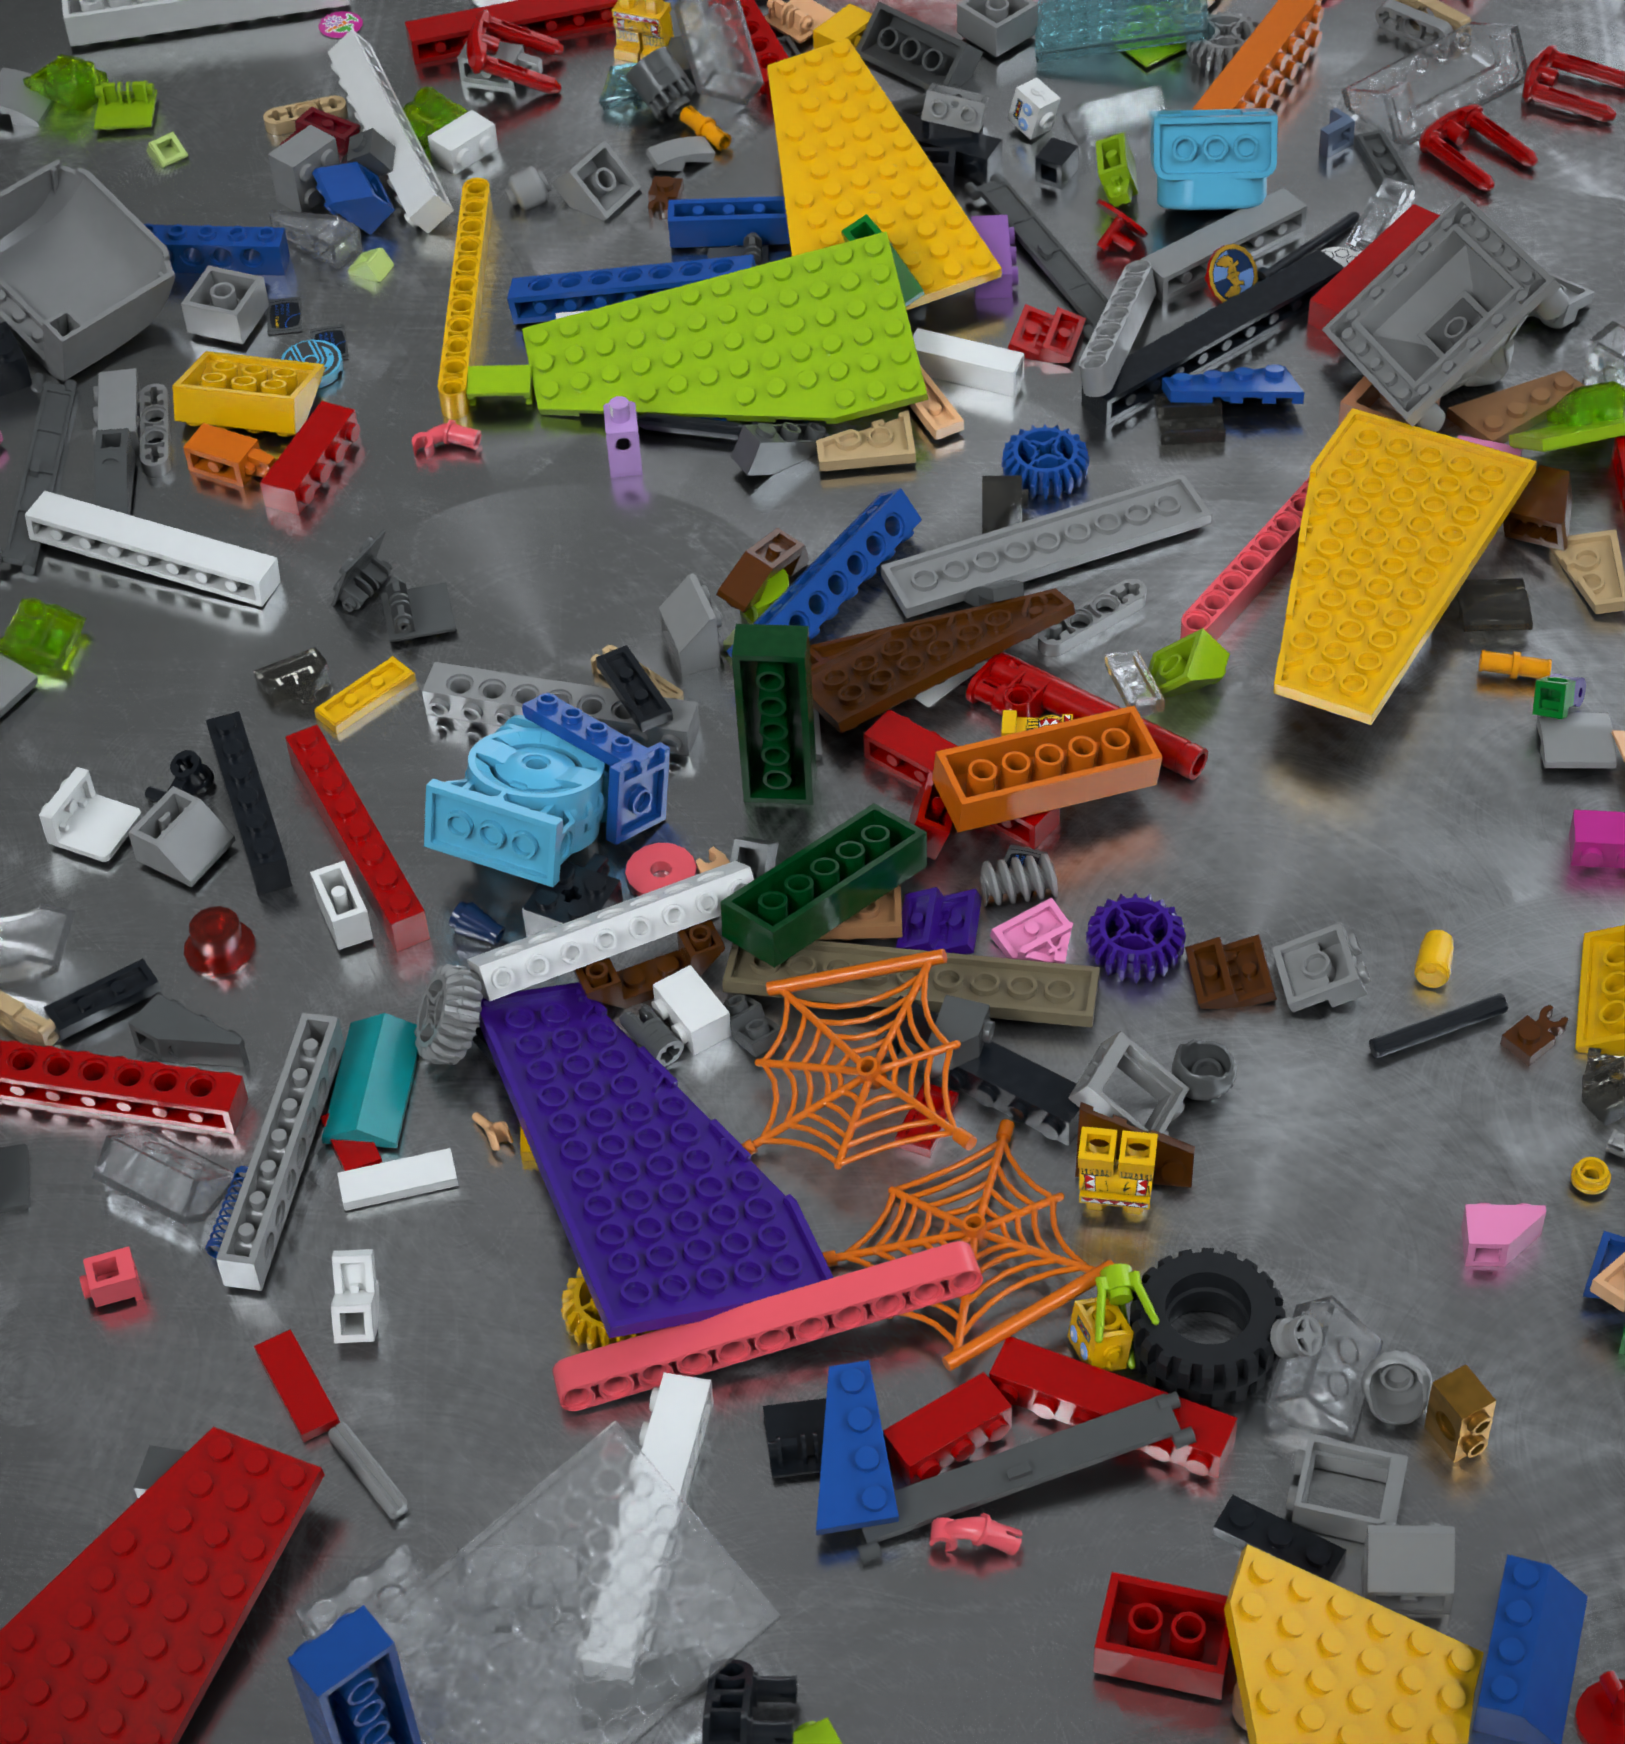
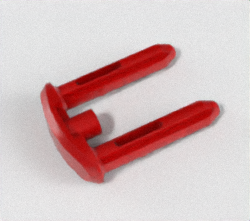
M483 10L478 13L467 39V58L473 73L478 75L483 71L547 94H558L561 91L562 86L555 78L487 55V53L491 55L496 54L500 39L486 33L549 55H561L564 52V46L557 39L492 17L489 14V10Z
M1556 45L1545 47L1531 61L1526 71L1522 90V98L1525 103L1529 104L1531 101H1537L1601 122L1613 121L1616 118V111L1607 104L1552 87H1555L1560 70L1624 89L1625 71L1557 50Z
M1471 104L1453 110L1432 122L1420 137V151L1422 153H1432L1481 191L1489 192L1494 189L1495 183L1492 176L1443 139L1449 138L1455 144L1462 145L1469 137V130L1473 128L1523 166L1534 167L1538 163L1536 153L1485 116L1481 105Z

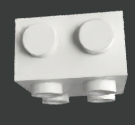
M76 767L71 775L61 783L60 789L53 798L43 806L39 818L47 843L102 862H107L129 836L128 832L142 818V814L139 808L97 795L89 770Z

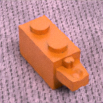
M205 423L199 427L183 446L189 471L240 487H244L252 476L264 477L276 462L274 456L260 449L258 439Z

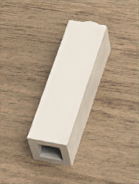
M917 328L913 335L919 363L931 378L1014 397L1024 378V353L919 328Z

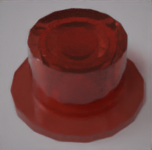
M215 906L203 909L189 923L190 935L184 945V957L189 968L199 975L210 978L227 977L246 967L256 953V939L252 930L240 922L237 914L230 908Z

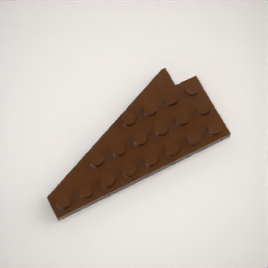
M1055 588L810 645V659L813 664L811 665L813 708L840 733L851 730L870 718L885 713L888 709L916 697L917 694L945 682L964 670L971 669L976 664L1002 653L1011 646L1030 639L1035 634L1061 623L1064 619L1076 614L1074 603Z

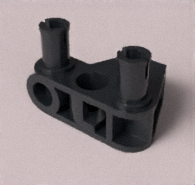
M737 1659L722 1660L713 1664L709 1670L703 1713L702 1744H793V1719L754 1720L753 1713L754 1707H758V1703L797 1704V1675L759 1676L758 1672H754L752 1665Z

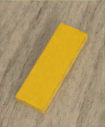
M392 656L314 709L315 717L334 733L339 734L416 681L415 673Z

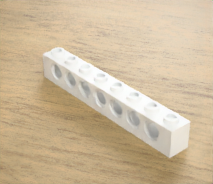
M738 861L724 864L467 959L469 968L479 975L482 983L481 993L483 997L488 1001L498 999L721 916L720 901L754 880L751 867Z

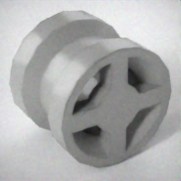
M1302 1315L1294 1319L1289 1317L1278 1319L1271 1328L1270 1340L1272 1348L1280 1358L1293 1359L1298 1356H1313L1320 1351L1322 1346V1330L1318 1321L1312 1316Z

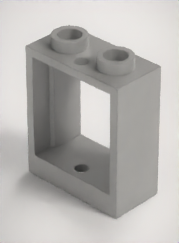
M932 82L927 89L921 120L979 133L983 126L989 95Z
M1119 1031L1100 1044L1068 1098L1079 1108L1080 1103L1083 1102L1093 1106V1111L1112 1118L1114 1114L1126 1119L1127 1124L1144 1131L1152 1129L1169 1136V1131L1166 1129L1170 1122H1173L1184 1110L1185 1104L1182 1101L1190 1088L1123 1032ZM1116 1066L1159 1101L1145 1126L1140 1124L1102 1092Z
M1309 1435L1306 1451L1298 1449L1293 1474L1300 1475L1299 1485L1290 1484L1286 1510L1293 1511L1292 1523L1307 1531L1365 1543L1368 1525H1377L1382 1522H1397L1409 1456ZM1314 1468L1386 1483L1379 1519L1307 1503Z

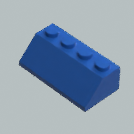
M1507 1554L1474 1717L1473 1731L1525 1744H1562L1588 1596L1550 1564Z

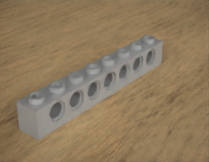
M434 662L422 689L427 715L497 726L505 725L507 720L514 715H523V703L548 692L647 748L659 742L670 747V754L689 756L700 728L698 702L663 697L672 709L673 720L641 732L612 689Z
M302 1013L216 1258L224 1286L262 1291L345 1046L339 1017Z

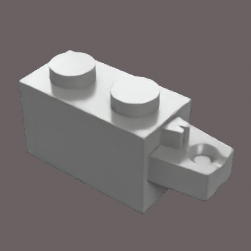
M466 42L458 56L460 79L462 82L510 89L516 88L518 83L483 71L478 75L473 73L468 63ZM500 42L495 55L487 53L489 56L541 74L543 72L541 58L525 54L523 45Z

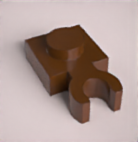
M654 176L648 193L649 218H653L657 211H663L664 218L668 219V200L681 199L684 190L683 178Z
M1547 1005L1541 1009L1537 1021L1527 1015L1502 1034L1500 1044L1530 1066L1554 1047L1556 1036H1560L1566 1031L1568 1018L1564 1016L1557 1022L1549 1020L1552 1017L1554 1007Z

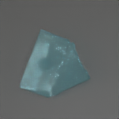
M636 63L610 67L599 100L604 111L628 105L631 102L637 111L641 108L643 100L626 78L627 73Z

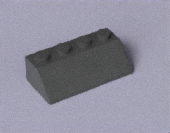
M878 1L856 48L862 59L926 90L932 82L946 86H953L954 84H957L959 87L971 79L983 54L982 51L880 1Z

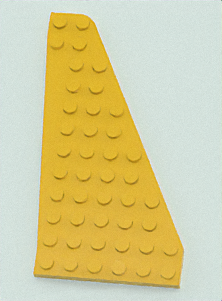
M1246 1545L1241 1551L1224 1612L1250 1744H1468L1474 1693L1484 1652L1251 1545Z

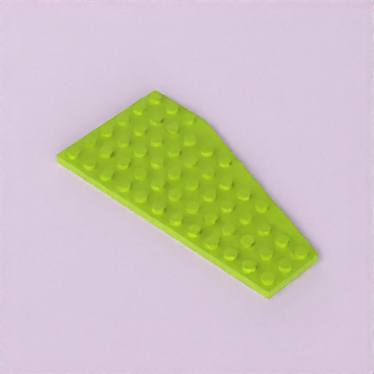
M887 231L522 328L529 365H531V376L537 406L541 415L580 416V413L604 414L603 406L606 403H609L614 397L623 396L628 401L635 402L636 412L640 415L656 413L685 417L727 418V421L776 422V419L826 421V424H838L929 400Z

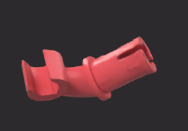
M449 420L448 423L435 426L427 432H419L412 437L411 442L414 456H416L420 448L424 447L426 460L431 458L435 453L434 445L439 442H444L447 445L450 443L458 444L476 450L479 447L482 434L481 430L460 426L454 420Z
M982 1513L980 1516L964 1517L956 1520L940 1517L932 1521L929 1543L930 1547H932L936 1542H946L945 1552H951L957 1549L958 1540L965 1539L971 1540L973 1545H988L1013 1556L1017 1553L1022 1543V1539L1015 1536L1021 1537L1023 1533L1020 1529L991 1520L990 1515Z

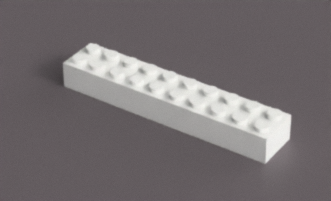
M62 0L63 17L70 47L78 45L87 46L91 43L105 41L115 42L119 39L132 37L141 38L147 35L172 33L185 29H200L205 26L218 24L227 25L232 22L245 20L255 21L259 18L272 16L282 17L286 14L299 12L309 13L319 9L339 8L350 5L349 0Z

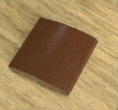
M1259 934L1223 945L1221 937H1217L1185 947L1200 1009L1238 1008L1277 1000Z

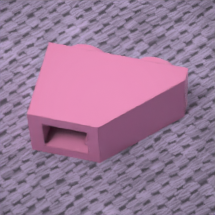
M1527 1203L1516 1205L1465 1204L1461 1226L1465 1266L1505 1267L1542 1234L1546 1205H1530Z

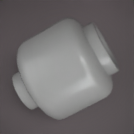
M529 166L508 178L510 188L505 191L513 207L519 204L524 211H529L549 199L548 192L552 189L542 170H536L534 167Z

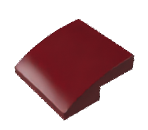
M310 107L295 120L296 131L280 145L309 125H312L336 138L339 160L341 162L348 152L350 137L358 134L361 126Z

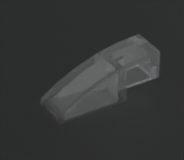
M1386 177L1377 194L1371 195L1346 241V246L1363 251L1412 206L1415 201L1414 186Z

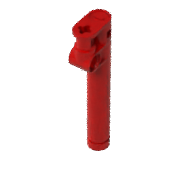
M1004 651L994 655L973 676L966 691L967 701L973 704L980 701L991 706L992 711L1001 716L1003 715V710H1016L1017 717L1039 718L1047 710L1062 717V714H1073L1074 720L1121 709V707ZM1142 718L1163 757L1161 766L1175 773L1179 772L1185 778L1195 780L1206 765L1208 750Z

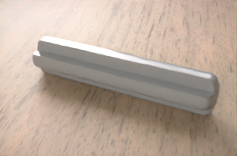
M339 1423L331 1428L328 1432L329 1441L391 1519H398L401 1515L406 1514L409 1509L407 1499L349 1426L345 1423Z

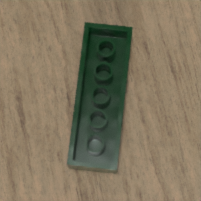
M736 624L732 649V666L743 801L751 803L814 805L817 765L809 626Z
M873 803L720 901L722 936L772 967H777L926 868L927 832Z

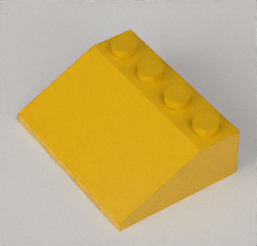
M205 351L172 385L175 421L186 422L189 426H201L205 423L225 430L241 428L246 429L250 433L268 431L276 432L277 435L285 437L296 435L307 421L325 371V364Z
M1625 925L1584 933L1575 1048L1579 1053L1625 1058Z

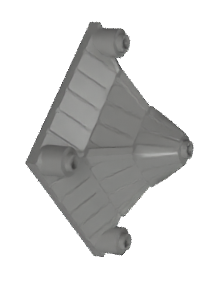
M1462 194L1340 311L1322 331L1412 427L1416 426L1438 432L1445 421V413L1436 401L1462 385L1482 386L1501 380L1510 368L1514 352L1513 337L1528 314L1535 310L1545 320L1560 317L1569 304V297L1548 272L1467 196Z

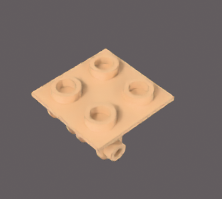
M768 0L769 14L764 17L771 27L786 36L789 35L791 39L801 44L813 36L815 28L836 13L814 0H790L787 3L783 0Z

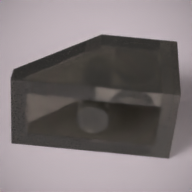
M982 476V534L1021 523L1022 509H1028V489H1022V476Z

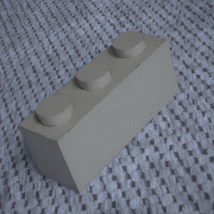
M136 368L99 372L98 385L93 387L95 403L98 405L93 407L94 422L96 426L98 425V427L93 428V440L95 444L96 430L129 428L135 455H140V391L142 389Z

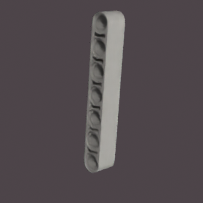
M1136 260L1124 267L1079 361V370L1083 391L1086 396L1100 397L1106 395L1112 390L1156 295L1153 268L1150 261Z

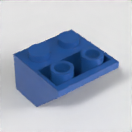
M358 162L316 168L312 172L317 182L316 188L326 201L324 205L327 210L334 216L339 214L343 216L356 230L361 228L371 235L395 210L378 175Z

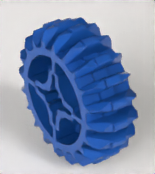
M1046 424L1042 428H1036L1032 425L1029 431L1020 429L1018 435H1011L1010 441L1005 443L1003 457H1001V467H1003L1005 481H1009L1012 489L1018 488L1021 495L1031 493L1032 498H1035L1037 495H1042L1045 499L1049 495L1059 498L1062 492L1071 494L1073 488H1080L1081 482L1086 480V475L1088 474L1089 456L1086 443L1080 440L1078 434L1072 435L1070 428L1062 431L1058 425L1054 428H1048Z

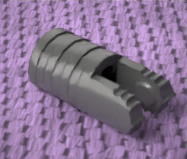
M648 1005L641 1006V1009L638 1010L639 1018L632 1011L624 1012L619 1017L621 1025L641 1047L644 1046L664 1067L674 1063L682 1054L684 1044Z

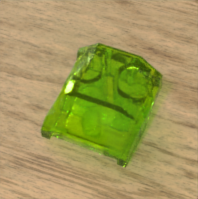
M63 54L58 55L57 59L23 79L24 85L31 91L38 92L52 101L81 112H85L98 103L99 97L95 95V86L100 85L101 82L109 83L106 72L96 69L94 62Z
M428 86L421 88L415 94L413 101L407 103L403 108L423 150L429 147V135L468 112L460 104L454 103L433 87Z
M1614 381L1576 387L1547 412V422L1557 425L1567 423V426H1582L1593 423V418H1598L1599 421L1623 418L1625 388Z
M22 598L16 614L13 615L10 625L6 628L4 637L2 636L0 639V653L27 663L41 665L53 670H61L87 618L56 604H44L36 598Z

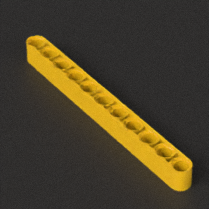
M471 178L462 187L438 378L441 411L444 417L448 419H460L466 416L470 410L469 399H467L466 395L468 366H475L493 212L489 182L483 178Z

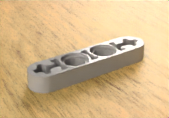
M150 384L140 391V460L144 474L152 478L162 477L171 470V402L168 390L162 384ZM157 398V404L152 405L153 399ZM155 417L162 418L160 421L148 422L150 419ZM155 438L163 439L162 441L157 443H148L150 440ZM153 456H159L157 462L154 463Z
M1125 579L1075 607L1076 614L1038 633L1039 651L1049 657L1063 655L1141 610L1147 600L1146 585L1138 579ZM1107 606L1114 609V611L1111 613H1101L1097 609ZM1081 621L1085 622L1088 626L1078 629L1071 626V624Z

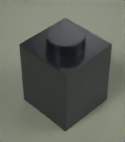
M1052 137L1035 158V181L1062 190L1078 171L1079 146Z

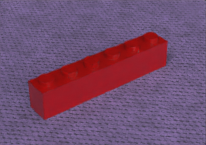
M1413 204L1310 299L1308 324L1322 330L1440 215Z
M890 709L864 733V756L866 759L920 788L929 771L933 773L936 751L958 747L942 738L936 732L929 731L914 723L908 717L901 716ZM1060 808L989 826L1035 850L1060 824Z
M1012 1336L1005 1340L989 1372L990 1380L1011 1405L1015 1404L1033 1411L1041 1418H1053L1072 1427L1164 1393L1169 1394ZM1179 1397L1181 1407L1173 1410L1181 1430L1192 1427L1197 1442L1176 1449L1172 1437H1168L1137 1450L1148 1453L1156 1460L1170 1461L1187 1467L1194 1474L1208 1475L1219 1479L1236 1440L1238 1418Z

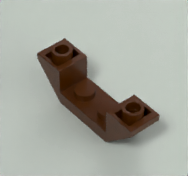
M776 528L744 552L718 589L716 595L725 600L731 607L742 612L747 611L760 601L768 580L784 568L787 574L793 576L807 565L809 557L805 545L781 529Z
M710 919L678 931L679 950L617 972L608 957L574 970V973L588 999L627 1009L654 999V983L689 965L701 977L725 950V944Z

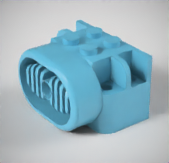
M1271 108L1149 111V118L1151 120L1150 160L1157 174V203L1160 207L1174 210L1247 209L1256 207L1264 201L1267 196V177L1274 172L1277 165L1278 115Z

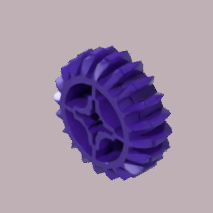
M1135 892L1131 898H1126L1120 893L1117 902L1107 898L1104 907L1097 906L1094 916H1090L1088 922L1086 943H1088L1090 958L1095 959L1097 967L1105 968L1108 976L1115 973L1119 974L1121 982L1126 977H1133L1136 984L1140 977H1146L1152 982L1155 973L1165 977L1168 968L1175 969L1178 959H1181L1184 953L1186 932H1184L1185 928H1183L1182 917L1177 916L1175 907H1166L1164 899L1154 902L1151 894L1146 898H1139ZM1116 931V936L1109 938V935ZM1162 937L1163 940L1156 944V939Z

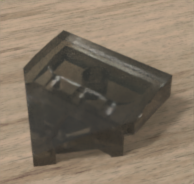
M316 647L253 671L257 684L266 694H271L275 706H280L295 699H300L303 705H313L317 700L315 693L320 689L329 687L331 684L328 675V663Z
M1589 1048L1586 1070L1582 1077V1103L1605 1126L1625 1117V1055L1601 1054V1048Z

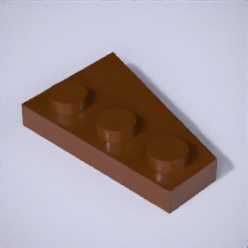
M1083 1102L1080 1103L1075 1177L1080 1175L1078 1153L1081 1129L1084 1126L1117 1130V1160H1119L1122 1130L1158 1134L1152 1184L1192 1188L1195 1146L1152 1129L1144 1131L1127 1124V1120L1114 1114L1112 1118L1093 1111V1106ZM1101 1139L1089 1141L1092 1145L1098 1147L1109 1145L1108 1142ZM1140 1143L1129 1145L1130 1148L1137 1151L1149 1149L1146 1145Z

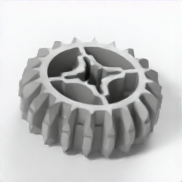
M1218 11L1215 15L1207 13L1206 18L1198 17L1197 22L1191 23V28L1188 30V35H1186L1187 56L1191 58V63L1198 64L1199 69L1207 68L1208 73L1217 71L1220 74L1259 23L1252 21L1249 16L1242 17L1241 13L1235 15L1231 14L1230 11L1225 14Z
M449 964L441 965L431 975V981L426 983V990L422 994V1001L418 1007L419 1013L415 1020L417 1028L414 1032L415 1036H417L415 1044L419 1055L423 1059L430 1060L431 1063L439 1065L457 1064L464 1058L467 1049L471 1047L473 1036L476 1035L477 1024L480 1023L479 1015L482 1010L481 1001L483 998L481 993L482 983L479 975L474 970L466 969L465 966L454 964V966Z

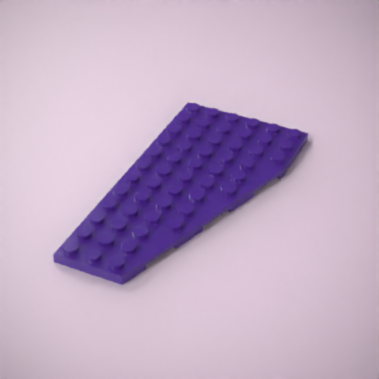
M579 982L516 991L492 1001H488L484 997L482 998V1010L479 1015L480 1028L609 1338L700 1322L750 1302L834 1278L797 1200L791 1194L785 1196L751 1161V1154L716 1119L710 1120L677 1086L678 1080L644 1046L639 1048L607 1016V1009L600 1002L586 997Z

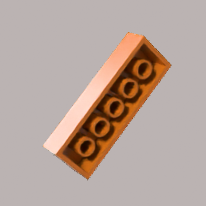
M1134 705L936 751L932 780L957 832H963L1157 785L1163 757Z

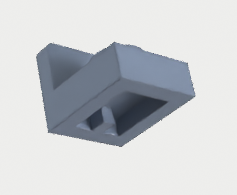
M1338 108L1330 110L1329 125L1320 130L1319 154L1328 159L1353 145L1355 119Z

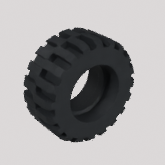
M1202 1248V1252L1193 1253L1192 1249L1178 1252V1257L1174 1259L1169 1255L1158 1261L1157 1269L1151 1267L1143 1274L1142 1285L1160 1320L1159 1324H1152L1136 1291L1133 1292V1300L1130 1304L1129 1325L1134 1332L1132 1344L1136 1368L1142 1375L1147 1374L1146 1382L1153 1388L1160 1389L1162 1387L1167 1393L1176 1391L1178 1397L1198 1404L1200 1402L1210 1403L1211 1407L1224 1406V1401L1231 1400L1233 1404L1245 1400L1248 1391L1251 1394L1257 1393L1265 1386V1380L1273 1377L1277 1370L1278 1361L1281 1360L1272 1348L1270 1333L1273 1324L1278 1319L1286 1318V1310L1283 1308V1298L1280 1290L1276 1287L1273 1288L1274 1281L1264 1271L1258 1273V1265L1246 1258L1244 1261L1237 1259L1236 1253L1226 1250L1224 1254L1215 1253L1214 1248ZM1208 1310L1229 1317L1239 1325L1242 1332L1235 1338L1223 1343L1202 1344L1180 1335L1172 1327L1171 1323L1179 1316L1188 1312Z

